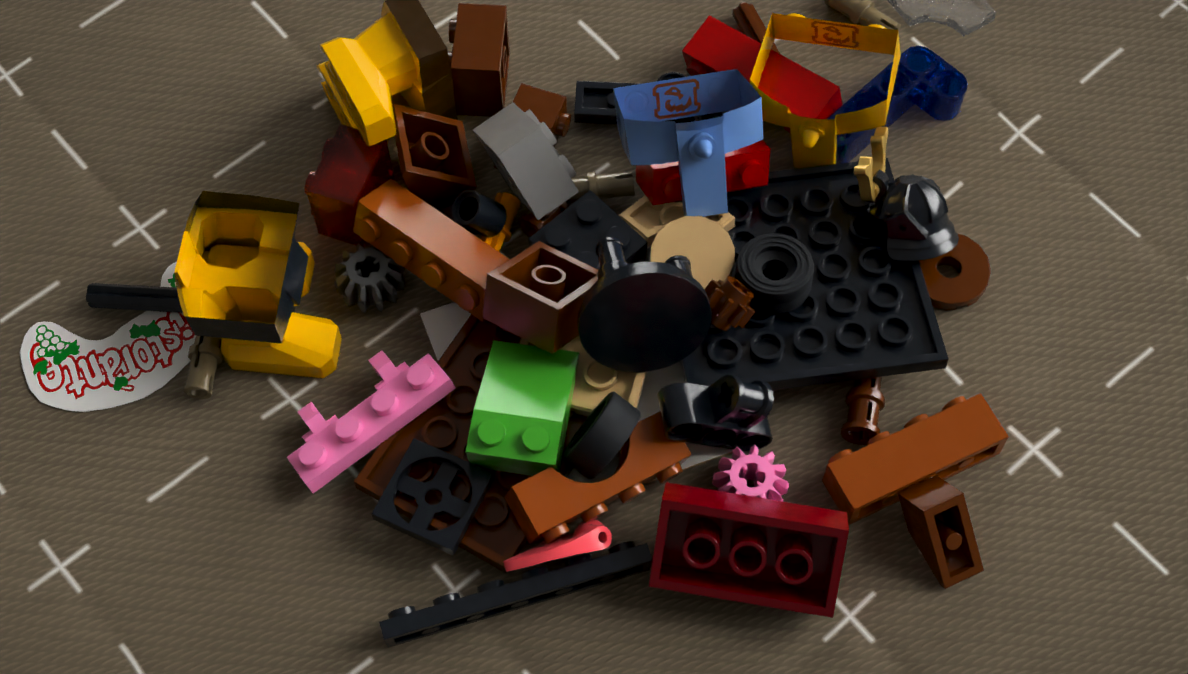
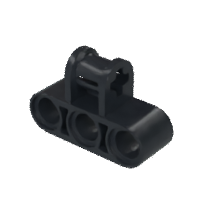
M725 375L710 386L680 382L665 386L657 394L664 433L667 439L730 450L738 447L742 451H750V448L754 445L761 449L772 442L773 438L767 416L773 407L774 396L773 390L767 382L755 380L751 383L742 382L738 376Z

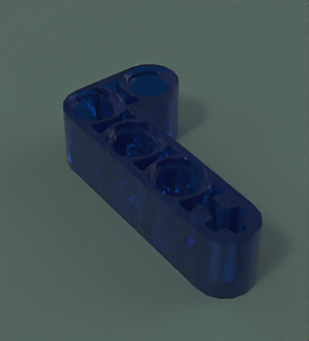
M923 46L908 48L901 54L886 124L881 127L891 126L914 104L937 120H952L959 114L967 91L968 82L966 77L932 50ZM893 62L827 119H835L836 114L855 112L887 100ZM876 128L837 135L836 164L849 163L870 144L871 136H874Z

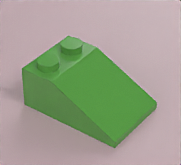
M494 340L473 410L465 451L468 461L483 469L533 476L549 467H553L557 472H560L580 356L579 352L559 349L552 354L536 346Z

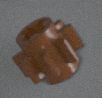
M728 276L724 282L720 279L718 282L712 279L704 289L711 306V323L721 330L727 331L731 325L734 328L738 325L743 328L756 312L750 307L752 304L750 301L754 297L753 293L743 283L733 277Z

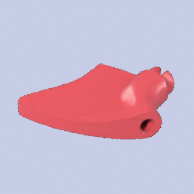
M592 520L587 523L583 521L576 527L574 533L564 535L549 544L542 541L534 548L504 560L505 570L509 572L551 560L606 549L611 544L612 534L598 520Z

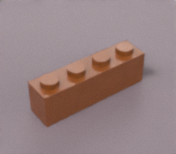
M389 179L357 202L354 233L392 258L397 264L402 265L425 281L427 285L451 299L463 310L468 311L482 322L486 320L482 318L487 274L510 260L509 258L392 179Z
M981 393L969 399L960 396L944 405L941 412L930 417L927 414L914 417L905 424L904 429L893 434H890L889 431L879 433L867 442V446L852 452L851 449H845L835 454L828 461L822 482L839 511L847 512L848 525L899 502L898 493L936 475L945 480L1000 454L1009 436Z

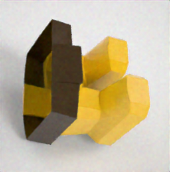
M385 0L381 12L382 17L354 39L337 37L320 44L321 50L328 58V61L316 65L325 79L321 85L363 162L386 153L388 138L396 135L393 103L402 106L410 105L413 109L458 120L448 50L419 0Z

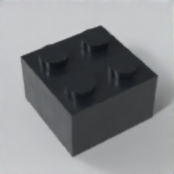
M591 190L528 238L529 247L540 241L599 270L595 246L600 241L605 252L606 248L603 238L615 237L623 243L627 264L647 262L648 242Z

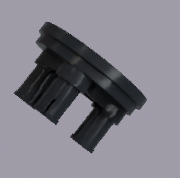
M615 237L603 238L606 248L605 252L603 244L599 241L595 246L600 267L597 272L598 281L586 293L577 318L578 333L585 351L598 363L623 372L659 370L683 360L694 352L708 334L712 312L707 293L701 284L693 278L690 260L685 256L676 255L667 259L665 263L637 262L627 264L621 240Z

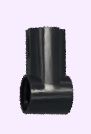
M465 190L453 201L432 206L473 235L480 234L484 237L497 235L503 229L507 218L506 209L501 203L474 190Z

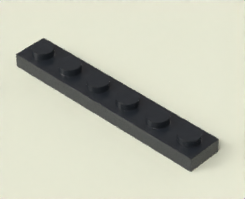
M634 541L623 542L609 548L608 555L592 559L591 554L579 555L565 562L566 567L548 572L547 567H539L524 572L521 575L522 580L505 585L503 580L490 581L477 587L478 593L460 598L459 593H450L434 599V606L416 611L414 606H406L388 613L389 619L379 622L384 641L388 648L649 571L652 557L648 545L645 543L635 546Z

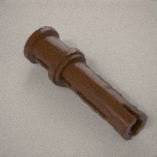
M882 377L855 380L854 387L847 393L848 417L847 422L841 427V436L846 441L853 444L866 445L871 438L881 433L877 425L879 411L885 407V398L880 391Z

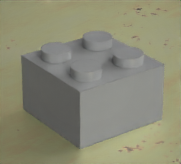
M512 102L473 129L512 193L537 220L579 192L571 179L576 175L574 168L563 154L559 155L553 145L557 143V140L544 122L540 123L530 109L523 112Z

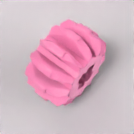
M756 445L750 448L749 455H745L740 448L736 447L732 452V459L726 457L720 459L718 464L720 472L714 473L712 484L719 488L717 491L783 501L781 495L787 494L789 488L788 481L782 479L786 473L785 465H772L775 458L773 451L761 457L758 455L759 450ZM746 480H753L754 487H748Z

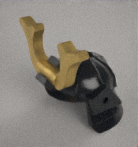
M876 127L874 136H871L870 140L872 157L860 156L858 165L854 167V175L858 179V195L861 197V200L874 203L870 206V214L877 220L887 224V253L889 257L897 261H919L948 253L955 248L959 237L953 223L949 220L946 200L940 188L933 180L914 174L900 176L890 183L889 177L885 173L888 127Z

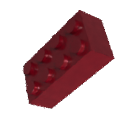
M666 482L661 502L649 587L833 618L849 534L847 512Z

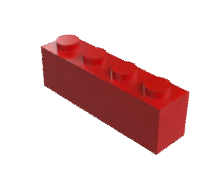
M709 15L684 47L682 53L687 65L686 70L690 76L737 69L750 83L762 44ZM771 49L758 89L771 99L789 107L791 114L813 119H833L843 106L840 87ZM784 127L791 134L790 127Z

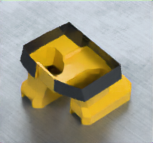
M202 191L188 216L174 271L180 306L196 336L221 338V353L226 363L233 370L315 378L327 377L337 368L342 341L338 326L331 319L292 312L294 306L300 305L301 298L309 293L315 266L311 250L304 242H297L294 238L300 203L254 195Z

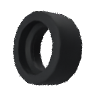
M616 392L609 393L575 433L566 447L562 459L587 479L595 478L611 462L630 437L641 417V412Z

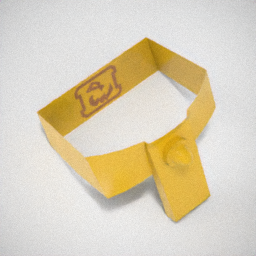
M772 13L750 78V84L762 97L763 121L790 127L794 168L836 164L837 135L874 129L886 124L901 57L898 30L887 29L878 24L863 26L811 19L796 13L788 15ZM775 39L894 55L887 100L855 112L836 114L835 119H813L791 114L789 107L771 99L759 90L758 86Z

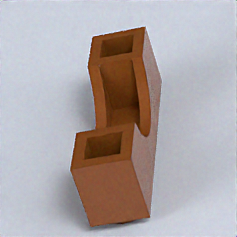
M659 411L637 423L630 437L619 450L617 468L609 478L599 482L582 483L568 479L553 467H549L512 486L504 498L529 544L543 538L546 544H549L570 532L568 524L580 518L583 519L584 523H587L607 513L609 510L606 504L619 497L622 503L625 504L646 492L644 484L656 478L660 484H663L683 472L681 464L692 454L685 442L666 438Z

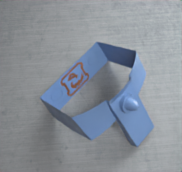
M737 69L613 88L618 131L622 147L630 164L653 165L678 162L684 216L705 217L728 213L725 153L763 140L762 97ZM729 111L723 113L721 117L686 123L667 121Z

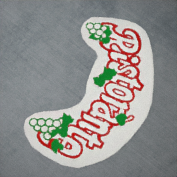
M177 262L172 263L162 275L160 287H176L174 271ZM146 311L120 327L113 335L97 341L84 339L69 332L60 325L43 321L37 322L29 328L23 339L20 357L28 387L41 403L67 411L89 412L128 404L143 399L162 388L191 361L188 358L190 346L195 342L196 335L184 314L178 312Z

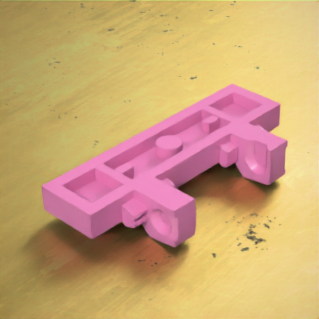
M382 350L368 360L377 375L382 378V381L374 386L377 391L339 419L334 415L326 421L312 402L297 411L310 431L302 436L306 443L287 456V459L313 494L456 389L449 376L429 353L410 367L405 361L395 367Z

